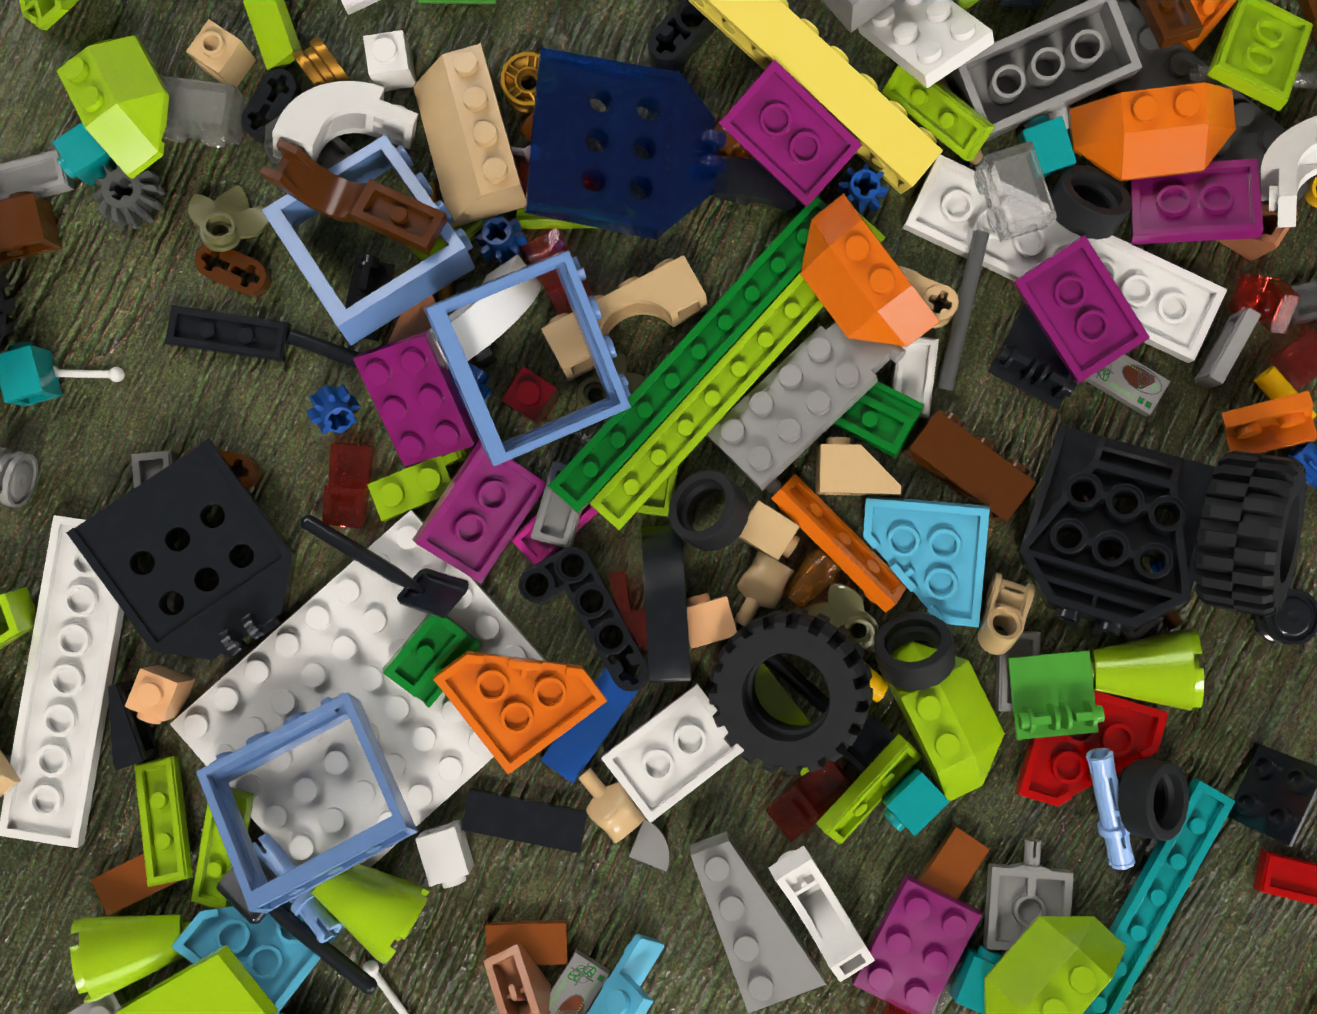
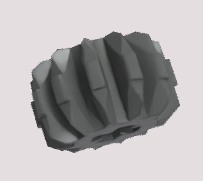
M104 165L107 176L104 179L93 178L95 184L101 187V189L91 194L94 200L100 204L97 209L99 213L105 218H111L113 224L123 228L128 224L133 229H140L142 218L148 223H154V217L151 213L153 210H164L163 205L157 199L166 195L164 188L157 185L160 181L159 176L146 168L135 178L131 179L118 165L116 170L111 166Z

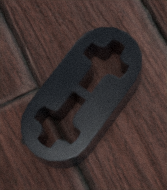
M284 69L269 71L261 80L242 113L241 124L244 130L257 142L264 143L265 127L260 126L258 128L254 124L255 119L266 118L271 122L280 116L287 105L301 94L299 83L289 71ZM286 84L289 92L287 94L280 92L277 95L274 87Z

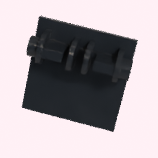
M1024 304L988 372L1058 410L1065 396L1069 397L1073 393L1077 383L1074 382L1072 375L1065 367L1026 304Z
M1260 744L1233 799L1236 802L1227 817L1292 847L1317 795V766Z

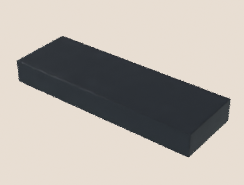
M171 305L165 344L174 347L286 363L289 345L288 337L292 324L284 321Z
M471 788L468 793L461 830L580 853L588 814L586 810Z

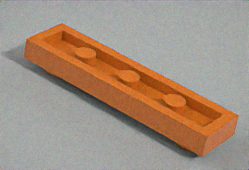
M794 474L771 499L778 505L780 511L786 517L799 525L863 590L865 596L871 602L877 604L885 613L897 604L907 587L890 567Z

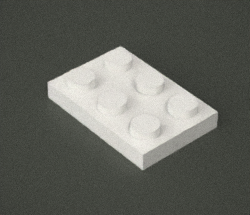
M897 0L858 28L862 36L926 88L994 44L993 30L952 0Z
M698 683L685 691L601 757L650 823L744 751L738 744L731 748L723 739L728 734L725 726L717 728L713 715L718 710L714 705L709 704V698Z

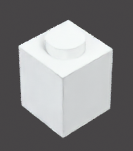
M403 30L363 36L368 73L375 85L385 87L384 92L411 88L417 83L412 49Z
M461 819L424 830L415 839L429 887L442 883L443 888L459 885L467 880L465 875H469L475 866L465 831L461 830Z

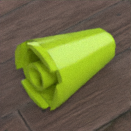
M1182 629L1092 650V658L1090 659L1094 690L1188 711L1199 710L1203 705L1204 668H1199L1197 654H1202V648L1196 629Z
M357 864L314 887L311 893L376 960L386 964L396 952V950L391 948L393 941H399L401 938L405 940L428 898L425 896L430 893V889L409 880Z
M182 914L83 917L74 920L70 934L79 932V944L70 946V956L79 994L88 992L83 1001L85 1003L98 1001L184 958L171 946L192 921L185 922Z

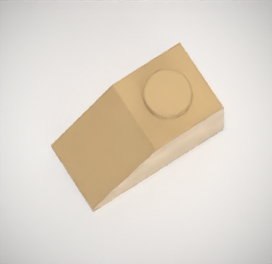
M828 437L826 438V444H820L816 447V495L897 496L901 494V485L862 445L850 444V438Z

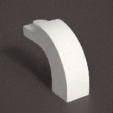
M338 81L322 84L303 92L283 110L272 131L273 157L282 159L284 153L276 147L278 140L282 139L300 147L307 156L316 162L323 147L330 140L348 133H362L376 138L386 134L391 143L398 146L402 145L410 150L415 139L418 113L407 110L401 105L383 101L385 87L359 81Z
M1317 116L1306 119L1285 131L1271 144L1264 155L1261 165V201H1269V211H1278V228L1296 227L1298 190L1309 178L1317 174Z
M517 254L487 274L483 283L527 265ZM536 277L463 306L449 315L467 361L500 337L530 307L542 286ZM430 328L429 330L434 338V341L448 370V364L445 360V357L442 353V350L439 346L433 329Z
M804 846L784 853L775 864L768 867L775 881L799 914L828 966L840 982L875 961L822 872Z

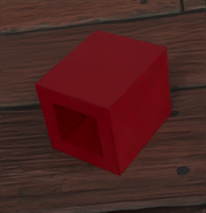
M523 366L501 401L507 407L539 427L561 394L555 386Z

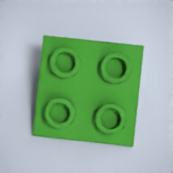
M1089 650L1007 658L1016 740L1098 732V722H1104L1105 714L1101 705H1095Z

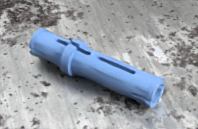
M1108 748L1092 749L1086 753V760L1088 761L1099 812L1098 832L1100 836L1104 837L1108 865L1112 866L1113 869L1125 870L1134 866L1135 857L1131 847L1130 832L1127 831L1122 823L1118 808V791L1120 786L1115 769L1114 754Z
M266 833L258 838L262 843L261 847L257 842L252 843L257 856L277 877L296 868L281 846L270 837L271 835ZM311 889L290 900L292 903L291 911L295 916L302 917L316 935L317 940L320 943H324L334 937L330 930L333 929L335 933H338L342 928V924L311 893Z

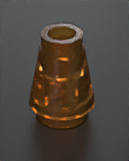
M817 547L812 554L807 553L789 584V588L784 593L795 604L803 608L807 602L809 603L829 587L831 583L839 579L837 574L841 568L823 550Z

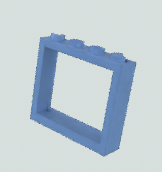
M386 134L329 168L328 171L348 181L368 183L369 179L373 180L393 168L415 200L446 214L448 221L440 236L447 246L346 309L294 230L295 227L319 212L309 208L289 194L262 209V212L351 346L475 268L468 253V250L473 248L470 240L461 228L457 231L453 230L450 223L454 220L441 200L436 203L433 202L430 195L434 192L421 172L416 175L413 174L410 168L414 164L404 147L400 145L395 148Z
M570 251L559 252L424 307V311L486 456L493 466L631 408L627 399L631 395L627 386L629 383L623 373L618 374L612 361L613 358L617 357L615 347L609 335L603 336L597 323V320L602 318L599 306L592 295L587 297L581 282L586 280L584 268L580 267L577 256L572 258ZM556 269L607 398L501 442L447 313Z
M348 692L342 693L333 699L326 697L321 701L320 707L308 713L300 712L288 717L283 722L284 726L272 732H261L250 737L246 741V746L234 752L220 753L216 755L217 760L196 771L250 912L266 914L418 832L361 701ZM350 719L392 816L267 882L229 782Z

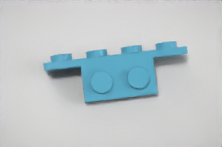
M636 934L626 946L623 956L610 977L604 982L601 992L586 1014H646L654 1000L640 986L662 952L664 944L658 939Z

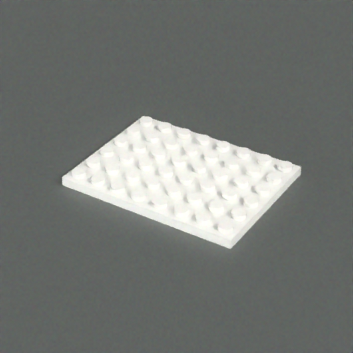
M410 510L367 548L399 567L411 578L420 570L428 568L468 581L469 586L466 594L447 616L467 630L474 638L481 641L482 646L477 652L547 661L476 580L420 547L412 540L424 523L415 511ZM355 560L170 723L201 761L208 766L210 765L209 763L217 760L216 755L228 751L234 752L246 746V741L250 737L261 732H272L284 726L283 722L288 717L300 712L308 713L320 707L321 701L326 697L333 699L342 693L348 692L361 701L415 826H418L494 757L444 692L428 708L424 702L412 696L382 673V668L428 614L401 605L397 600V596L404 587L388 581ZM350 719L229 782L232 788L254 793L250 817L265 834L271 835L270 837L281 846L296 867L392 816ZM396 844L359 864L371 868Z

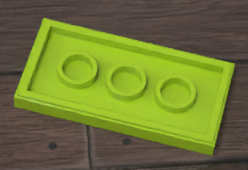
M225 945L124 1003L115 1014H275L278 1009L230 948Z

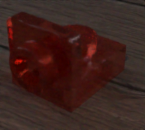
M1242 274L1229 304V310L1232 313H1237L1243 309L1251 308L1261 314L1258 321L1269 332L1286 333L1300 295L1279 277Z
M1308 325L1301 330L1303 333L1269 358L1270 362L1297 391L1317 377V332H1314Z

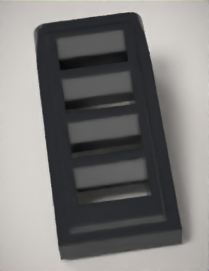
M133 680L108 686L112 757L115 771L159 755L149 723L136 717L137 711L125 707L134 684Z

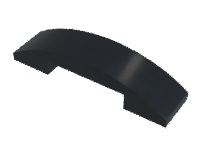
M671 525L642 526L649 682L691 681L682 539L671 528Z

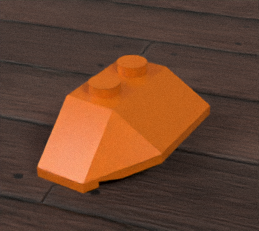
M1206 82L1121 92L1068 110L1073 151L1080 156L1083 155L1095 166L1118 181L1202 172L1236 130L1232 89Z
M842 194L811 219L800 275L848 339L908 347L940 323L939 319L845 194Z

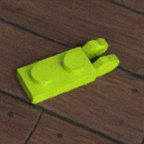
M473 447L428 459L367 484L381 521L391 520L408 513L410 510H415L438 501L453 480L448 467L464 462L473 450Z

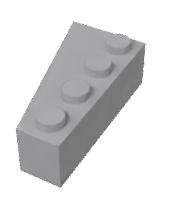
M726 831L689 845L690 856L748 1014L826 985L820 968L780 912L770 894L759 881L728 832Z

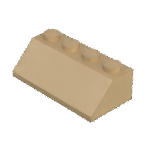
M481 43L442 54L417 81L413 89L444 205L454 220L450 223V226L454 228L527 207V201Z

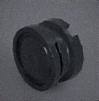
M1288 589L1286 600L1282 604L1280 612L1268 617L1251 614V620H1254L1257 628L1255 631L1263 639L1271 643L1299 645L1308 642L1317 634V601L1309 593L1301 589Z

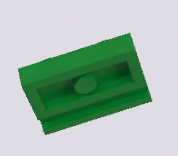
M877 382L832 426L896 458L915 426L919 415L923 412L924 404Z
M428 614L382 668V673L430 708L443 692L433 680L434 675L466 651L477 652L482 644L480 640L474 638L449 616L442 619Z

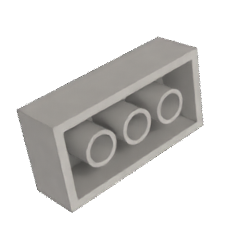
M1088 0L995 42L951 73L962 100L995 126L985 141L987 142L1025 125L1026 122L1034 118L1051 114L1132 78L1142 68V64L1117 1Z

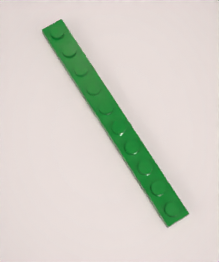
M818 196L807 207L802 209L628 398L631 408L613 415L548 485L549 489L578 515L801 272L811 219L828 206Z

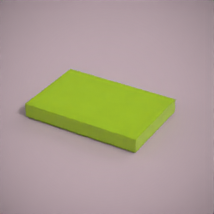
M1237 0L1230 12L1207 76L1280 111L1290 97L1313 24L1266 0Z

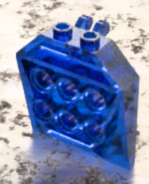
M541 47L538 59L525 213L657 240L711 196L715 187V173L724 170L725 161L716 155L717 149L723 148L726 145L727 136L719 130H714V116L680 72ZM589 100H600L605 105L606 112H598L593 109ZM637 107L646 108L651 113L652 120L643 119L638 114ZM586 139H597L601 143L603 151H592L586 144ZM633 146H641L646 149L649 154V160L639 158L635 154ZM582 178H593L597 181L600 191L591 192L587 190L583 185ZM636 184L643 188L646 199H638L633 196L630 191V185Z

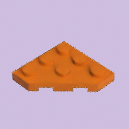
M466 651L435 674L433 678L508 775L607 702L606 696L582 665Z

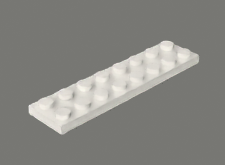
M939 155L934 161L902 228L966 259L973 231L988 232L990 234L982 266L1013 281L1082 237L1060 225L1051 215L1047 204L942 155ZM1113 235L1099 240L1087 238L1150 336L1144 343L1184 362L1190 363L1195 361L1227 289Z
M54 515L10 765L21 781L4 794L0 817V836L78 848L85 843L109 704L108 686L112 685L124 611L66 533L86 520Z

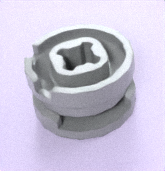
M0 447V501L3 505L19 508L25 505L35 489L38 479L37 459L32 454L19 451L14 453L12 449Z

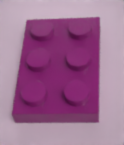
M775 60L767 66L718 123L723 130L805 207L816 198L862 146Z
M1258 158L1211 161L1202 172L1129 180L1130 197L1132 200L1130 210L1131 244L1261 238L1263 217Z
M1085 235L1012 282L1076 383L1087 379L1150 338Z
M430 330L361 352L353 358L404 466L475 446L478 442V436Z
M479 439L412 540L420 547L479 583H482L545 489L546 482L512 459L493 466L489 462Z
M905 874L867 947L875 961L854 973L852 984L911 1014H930L982 917L980 910Z

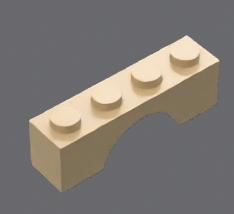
M684 255L675 260L673 258L663 260L650 273L640 278L635 276L625 280L617 290L605 296H594L602 316L601 319L597 320L603 336L609 334L622 320L635 315L655 316L675 327L708 310L706 293ZM573 312L570 314H559L552 318L547 326L541 328L568 382L595 368Z

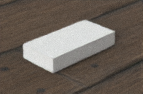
M920 337L908 347L901 346L906 350V354L899 362H894L891 388L924 404V410L918 418L927 419L930 415L939 339Z

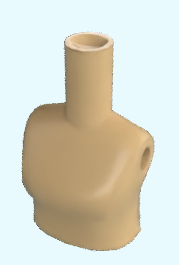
M758 551L752 565L742 575L737 584V589L746 599L734 621L746 626L752 621L759 607L775 609L783 596L789 578L795 571Z
M590 767L578 776V779L593 796L586 808L587 814L608 834L614 844L631 833L646 818L619 782L605 786Z

